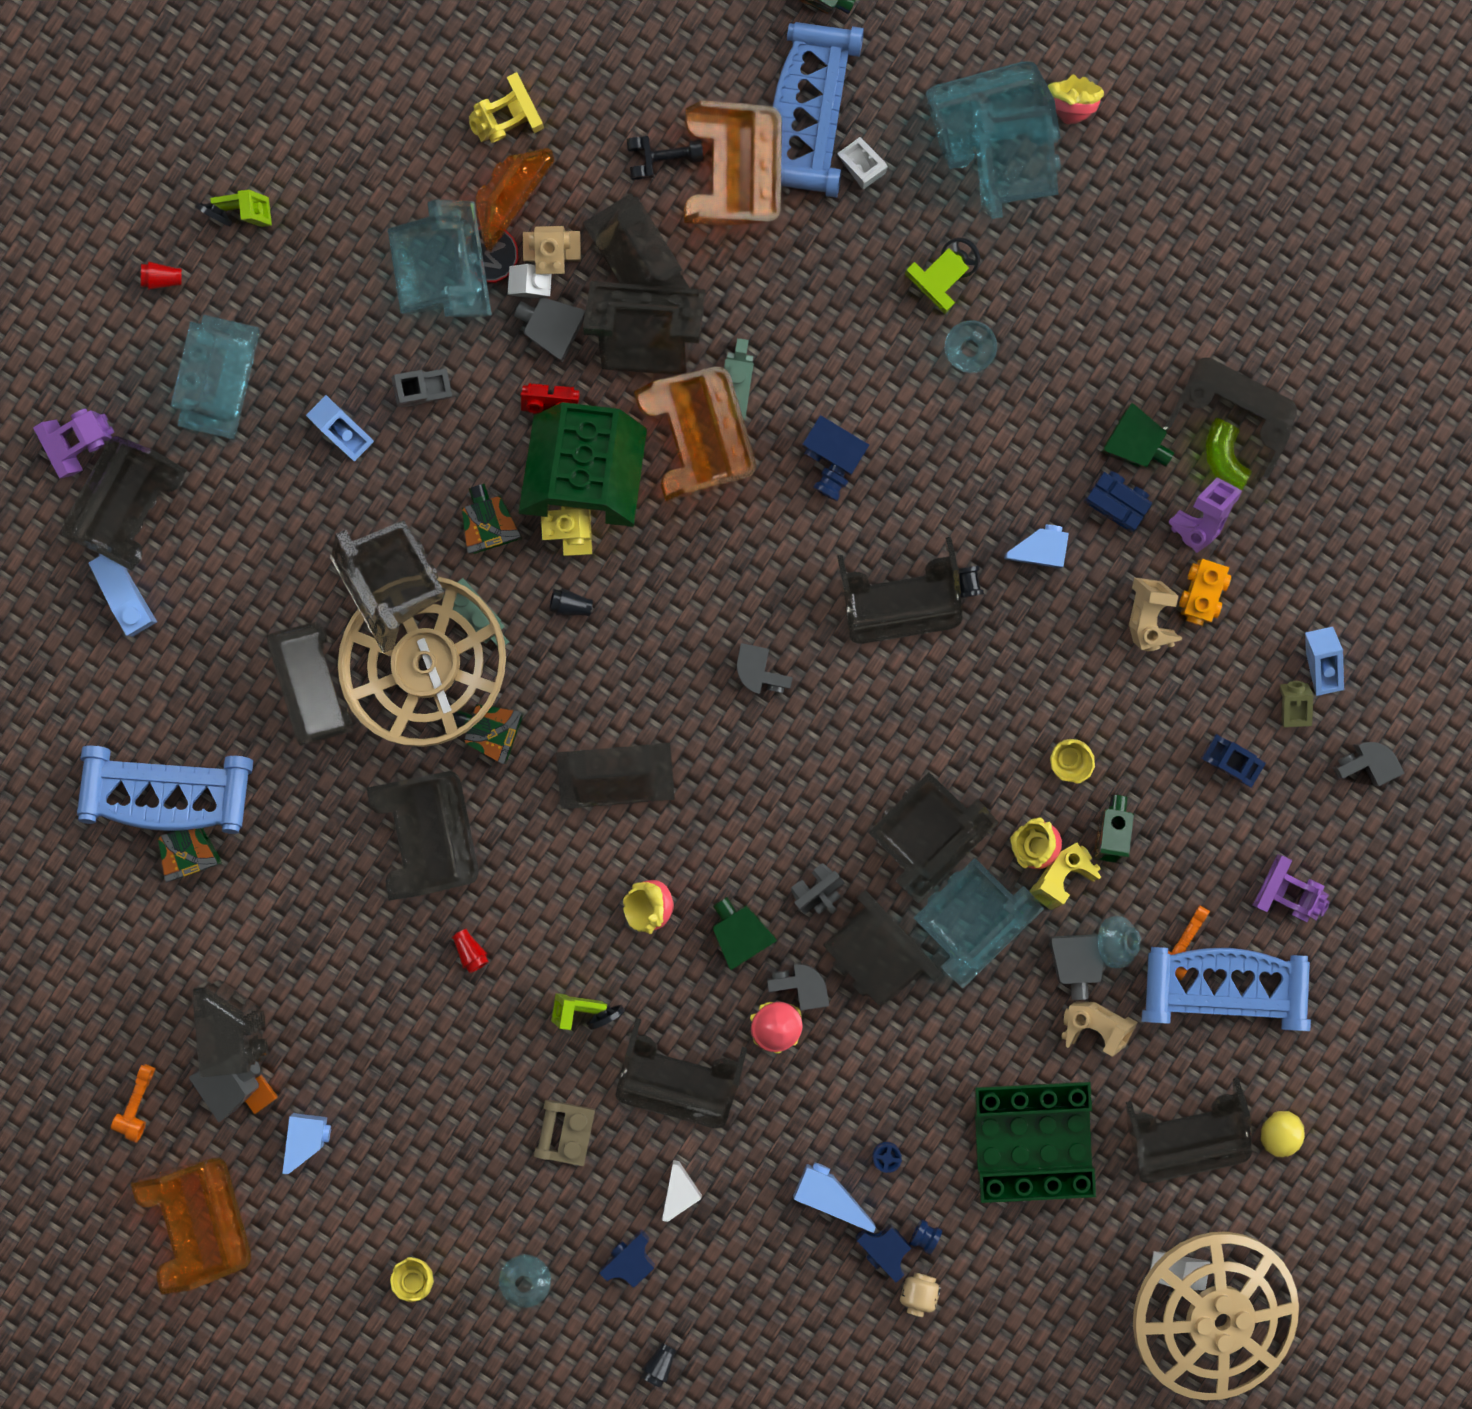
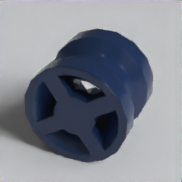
M824 467L821 480L816 482L813 488L837 502L840 497L839 492L841 488L846 487L849 481Z
M881 1142L873 1150V1161L880 1171L891 1173L900 1167L902 1155L894 1143Z
M921 1219L911 1236L909 1245L913 1247L919 1246L923 1248L926 1254L930 1255L941 1237L942 1229L938 1227L932 1228L928 1225L927 1221Z

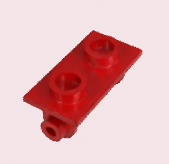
M529 383L528 386L523 385L521 411L538 414L562 402L578 404L580 390H574V387L554 386V393L548 394L549 385Z

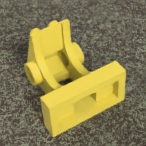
M517 72L507 77L513 90L508 95L493 103H490L489 99H485L473 106L474 110L469 116V124L471 130L475 135H478L481 142L489 139L491 143L497 142L506 137L505 132L527 121L534 134L544 129L543 123ZM508 106L513 118L498 125L492 113Z
M561 506V510L548 511V517L541 516L542 540L563 539L564 556L593 555L590 509Z
M1075 843L1060 852L1053 864L1045 869L1038 882L1032 886L1028 895L1048 909H1055L1064 905L1070 894L1065 892L1063 884L1069 872H1077L1094 882L1101 878L1098 873L1101 868L1098 864L1093 865L1090 862L1092 857L1084 846H1079L1078 843Z

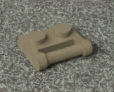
M545 1100L543 1109L546 1111L539 1146L535 1147L534 1157L584 1166L596 1109ZM557 1112L565 1113L558 1151L551 1150L550 1144Z

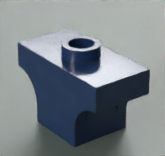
M1217 734L1214 735L1201 757L1205 762L1252 788L1266 764L1257 758L1255 754Z
M891 1223L881 1232L871 1233L863 1229L856 1235L857 1242L869 1253L866 1256L867 1260L877 1270L882 1267L895 1282L904 1276L901 1260L911 1250V1246Z
M641 1229L626 1244L621 1241L610 1252L613 1257L600 1268L599 1274L606 1281L612 1278H622L634 1288L655 1267V1263L648 1257L645 1251V1246L649 1242V1236Z

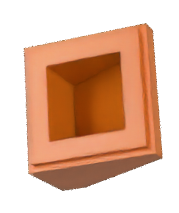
M262 1074L255 1078L259 1083V1088L245 1101L254 1114L278 1098Z

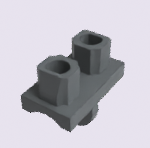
M822 863L812 872L819 882L812 889H809L803 880L791 887V891L796 899L794 903L804 914H807L813 908L818 914L827 908L832 914L837 911L833 903L841 898L836 890L845 882L836 871L832 872L831 869Z

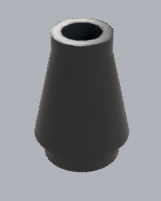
M564 588L560 590L553 589L549 611L555 612L556 616H590L593 600Z
M661 1343L657 1351L641 1369L644 1371L641 1378L661 1388L664 1382L667 1383L673 1358L677 1350Z

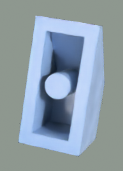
M327 395L306 415L354 462L374 442Z
M1046 524L1045 529L1040 528L1005 553L1004 559L1062 568L1064 566L1069 533L1062 532L1063 527Z
M1328 627L1306 632V655L1316 696L1344 690L1343 649L1334 628Z
M293 1113L289 1117L282 1174L291 1173L324 1146V1142H329L331 1125H326L327 1117Z

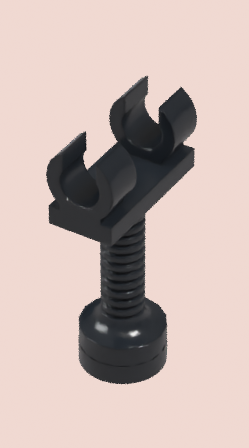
M649 136L626 139L629 152L645 150L646 165L630 167L632 180L654 178L652 163L655 161L687 157L693 163L704 162L701 139L690 140L686 148L655 150V152L651 150Z

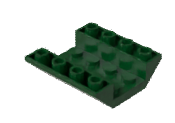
M562 402L534 415L519 514L548 517L549 505L606 511L605 524L634 527L647 428L620 409Z
M1091 1082L975 1087L976 1156L981 1203L1096 1197L1095 1168L1092 1166L1090 1111H1092Z

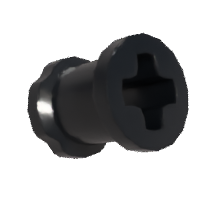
M980 566L954 570L959 579L961 591L958 594L959 598L984 594V590L980 589L978 578Z

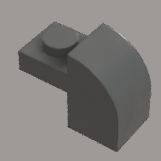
M447 368L429 372L418 370L395 374L391 377L398 407L416 406L425 402L452 397Z
M741 643L737 660V672L746 688L757 694H760L762 683L768 684L767 690L780 693L784 692V688H791L793 677L765 672L769 649Z
M1359 742L1354 744L1353 746L1358 755L1355 756L1354 753L1345 755L1338 759L1339 765L1333 767L1337 778H1345L1365 768L1373 786H1380L1404 774L1395 754L1387 746L1376 742Z
M793 963L795 974L789 975V970L773 972L772 978H767L769 992L797 988L801 1010L829 1006L824 979L814 967L808 964Z

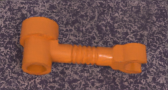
M1199 905L1172 952L1168 951V954L1174 955L1186 951L1192 938H1194L1208 916L1209 910ZM1178 967L1175 971V976L1181 981L1188 970Z
M147 1064L141 1065L138 1071L136 1084L124 1114L118 1113L111 1124L112 1130L125 1135V1139L135 1143L140 1140L146 1126V1122L136 1118L135 1115L139 1108V1103H141V1098H143L156 1069Z

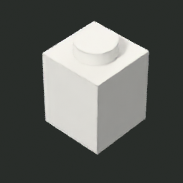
M532 264L510 266L508 295L531 299L549 297L552 274H536L535 265Z

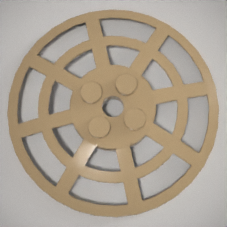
M438 576L403 578L389 583L374 592L351 617L339 648V682L351 711L364 726L376 735L390 742L405 746L425 747L439 745L469 731L484 717L493 705L505 674V641L500 625L492 610L478 595L467 587L453 580ZM423 586L446 589L442 606L437 604H419L408 607L401 591ZM457 593L465 596L477 605L490 624L476 632L466 618L453 610ZM391 597L398 613L394 614L382 625L374 638L358 632L368 615L380 603ZM423 613L439 614L434 629H418L413 616ZM450 618L461 625L468 634L467 638L455 644L445 635ZM402 621L408 634L403 636L396 646L384 642L388 633ZM495 635L499 656L495 682L481 678L484 662L481 643ZM425 638L430 652L420 651L417 641ZM357 643L370 648L367 662L370 683L353 689L350 660L353 644ZM471 648L474 649L475 654L473 674L459 670V655ZM379 652L391 656L392 674L381 679L378 678L377 673ZM423 654L429 655L432 659L431 667L425 671L419 668V661ZM435 667L442 683L436 689H434L429 673ZM454 681L469 685L464 694L450 706L451 711L443 713L437 694L443 690L444 692L448 690ZM398 684L404 691L409 693L402 709L395 705L383 690ZM476 689L489 692L490 695L479 712L466 724L457 729L453 714L469 701ZM375 694L376 698L387 710L398 716L391 730L388 731L373 721L361 707L358 700ZM420 697H434L439 709L438 712L429 714L413 713ZM442 719L447 733L439 737L426 739L401 736L408 721L426 723Z
M1210 1232L1187 1239L1166 1252L1154 1264L1138 1292L1133 1314V1331L1140 1357L1148 1370L1163 1385L1175 1393L1200 1400H1222L1240 1395L1264 1381L1286 1356L1294 1339L1298 1324L1299 1303L1297 1289L1292 1275L1284 1262L1270 1248L1254 1238L1233 1232ZM1221 1244L1246 1246L1258 1251L1263 1256L1254 1270L1241 1263L1224 1261ZM1210 1246L1212 1263L1195 1269L1183 1280L1169 1270L1175 1262L1185 1255L1202 1247ZM1272 1263L1284 1277L1291 1296V1302L1278 1306L1273 1290L1264 1279ZM1225 1271L1241 1273L1248 1276L1249 1279L1239 1291L1234 1287L1227 1286ZM1212 1273L1214 1274L1215 1286L1205 1289L1200 1294L1190 1288L1200 1278ZM1162 1278L1174 1289L1166 1304L1163 1322L1146 1323L1149 1300L1156 1285ZM1260 1286L1266 1295L1269 1308L1254 1311L1249 1298L1256 1288ZM1183 1296L1191 1303L1186 1321L1173 1322L1175 1309L1180 1298ZM1221 1314H1226V1323L1216 1327V1318ZM1291 1314L1286 1338L1281 1349L1274 1357L1267 1352V1349L1275 1336L1278 1318ZM1269 1320L1267 1334L1262 1344L1259 1345L1250 1338L1254 1331L1255 1323ZM1188 1333L1196 1345L1183 1356L1176 1345L1174 1334ZM1164 1334L1167 1348L1178 1362L1165 1374L1159 1369L1151 1355L1146 1335ZM1244 1347L1253 1354L1243 1363L1229 1368L1231 1353ZM1204 1352L1218 1356V1370L1203 1369L1195 1366L1194 1363ZM1258 1360L1267 1366L1260 1374L1247 1383L1228 1390L1229 1377L1247 1370ZM1187 1370L1200 1377L1217 1379L1216 1393L1192 1391L1178 1385L1174 1381Z

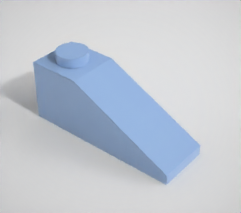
M114 548L89 562L96 580L126 636L133 637L157 623Z
M816 1162L813 1166L806 1164L793 1195L794 1200L874 1233L875 1223L834 1175L829 1173L830 1168Z

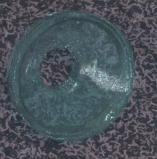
M974 320L964 321L954 326L945 342V353L949 362L956 369L966 373H976L987 368L993 362L997 352V341L992 330L987 325ZM971 340L978 345V353L975 356L967 357L962 353L961 346L965 341Z
M1111 916L1104 920L1098 933V949L1102 960L1107 966L1115 969L1127 967L1140 951V934L1127 918Z
M519 1255L510 1259L502 1268L499 1277L500 1290L505 1299L511 1304L523 1308L532 1307L539 1304L547 1296L551 1287V1274L546 1264L539 1258L532 1255ZM520 1276H527L532 1280L533 1287L528 1292H521L516 1288L515 1282Z

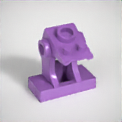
M82 409L72 414V420L60 427L57 420L41 422L33 427L59 478L74 476L83 471L77 459L79 453L86 449L89 452L96 451L105 445V441L113 439L111 434L115 432L111 426L109 427L108 418L105 414L102 415L92 410ZM74 430L80 442L71 447L66 435Z
M1217 477L1197 497L1193 506L1203 512V518H1195L1179 510L1169 520L1172 526L1171 530L1174 533L1178 532L1182 536L1184 543L1198 553L1221 533L1233 505L1238 501L1242 490Z
M1277 854L1252 906L1268 912L1272 901L1275 900L1293 909V916L1305 922H1308L1309 918L1317 921L1319 915L1323 916L1330 902L1327 900L1329 895L1323 891L1325 886L1311 879L1306 884L1286 874L1292 860ZM1289 883L1304 889L1298 904L1283 898Z

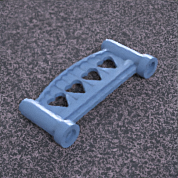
M795 22V24L789 23L787 41H792L793 45L782 68L774 96L771 125L774 163L772 165L767 164L764 181L770 182L771 185L825 192L827 197H838L841 169L830 168L848 55L860 57L864 28L852 26V29L848 30ZM806 52H812L827 65V67L809 75H804L800 71L801 66L805 64L802 57ZM802 80H807L823 95L805 103H799L796 100V95L800 92L798 83ZM798 108L804 109L818 122L799 132L794 131L791 127L792 123L796 120L793 113ZM794 136L799 137L814 150L795 160L787 157V152L791 149L789 140Z
M100 746L82 747L80 759L84 763L77 808L79 822L93 824L96 823V818L101 816L118 823L150 830L179 831L221 825L222 832L238 834L240 828H242L248 775L253 770L252 759L243 756H227L224 760V768L215 769L110 761L111 751ZM122 781L131 798L130 803L126 806H122L119 803L109 805L107 803L108 796ZM151 784L159 799L158 806L155 808H150L147 804L143 807L136 806V799ZM177 786H180L188 801V806L184 810H179L176 807L172 809L165 808L164 802ZM208 788L217 804L216 809L213 812H207L205 809L195 811L193 809L194 802Z
M1151 947V953H1148L1146 1010H1142L1141 1022L1170 1023L1171 1012L1282 1018L1281 1029L1310 1031L1311 1019H1307L1310 970L1308 956L1291 955L1290 961H1284L1267 954L1236 948H1205L1170 955L1168 954V948ZM1178 967H1183L1185 970L1193 967L1198 972L1197 978L1186 993L1175 976V971ZM1208 968L1214 972L1222 969L1226 973L1224 981L1214 995L1203 977V972ZM1235 970H1239L1242 974L1246 971H1251L1254 975L1253 981L1242 996L1231 979V974ZM1262 972H1267L1269 975L1278 972L1282 978L1270 998L1259 980V975Z

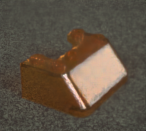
M702 100L685 108V125L689 134L696 138L712 139L711 195L698 194L686 201L684 206V223L730 226L767 223L776 219L781 211L782 117L779 111L771 106Z
M712 367L652 381L634 391L638 408L643 414L656 416L667 413L682 468L668 471L661 479V488L665 502L743 480L754 473L756 461L732 378L726 369Z
M221 1158L205 1159L162 1171L130 1183L138 1205L147 1208L160 1204L175 1258L164 1262L157 1270V1282L161 1295L193 1290L242 1270L249 1265L251 1260L249 1243L228 1167Z

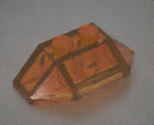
M544 148L507 156L503 163L499 162L492 172V179L488 185H483L477 192L475 198L476 208L486 250L490 252L493 250L555 162L551 149Z

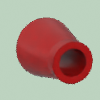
M149 261L148 264H141V287H148V290L182 285V268H174Z
M467 929L452 936L463 969L466 968L469 973H473L489 963L486 957L488 955L487 952L469 934Z

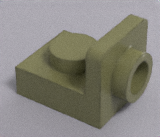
M1301 681L1281 684L1283 727L1312 726L1313 693L1309 684Z

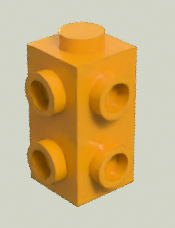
M1199 559L1197 564L1192 563L1187 577L1188 580H1191L1188 591H1183L1179 601V607H1182L1181 614L1187 616V622L1203 626L1204 622L1210 623L1213 618H1218L1222 608V602H1219L1221 592L1227 591L1231 580V575L1228 574L1230 567L1205 559Z

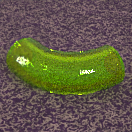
M1215 418L1205 443L1207 463L1215 478L1218 477L1243 490L1252 470L1243 466L1237 460L1234 453L1235 441L1240 430L1222 419Z

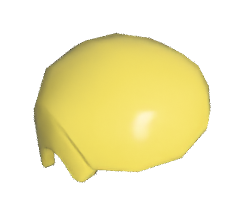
M1063 740L1054 746L1050 755L1051 769L1062 781L1079 784L1088 779L1095 768L1094 755L1090 747L1080 740Z
M1290 1111L1274 1112L1262 1125L1261 1142L1266 1151L1275 1157H1289L1297 1152L1303 1144L1305 1138L1304 1125L1300 1118Z
M407 1257L396 1264L390 1278L392 1291L399 1299L407 1302H416L425 1298L430 1293L434 1283L432 1270L427 1263L412 1257Z

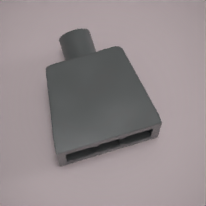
M541 297L536 308L521 301L514 317L528 323L524 330V335L563 363L587 313L583 309Z
M1104 934L1049 936L1058 982L1060 984H1071L1072 1000L1089 999L1088 983L1101 982L1106 936Z
M236 1053L204 1066L189 1076V1079L217 1121L220 1122L235 1112L259 1088V1083L254 1076L260 1073V1066L252 1058L244 1062L241 1056Z

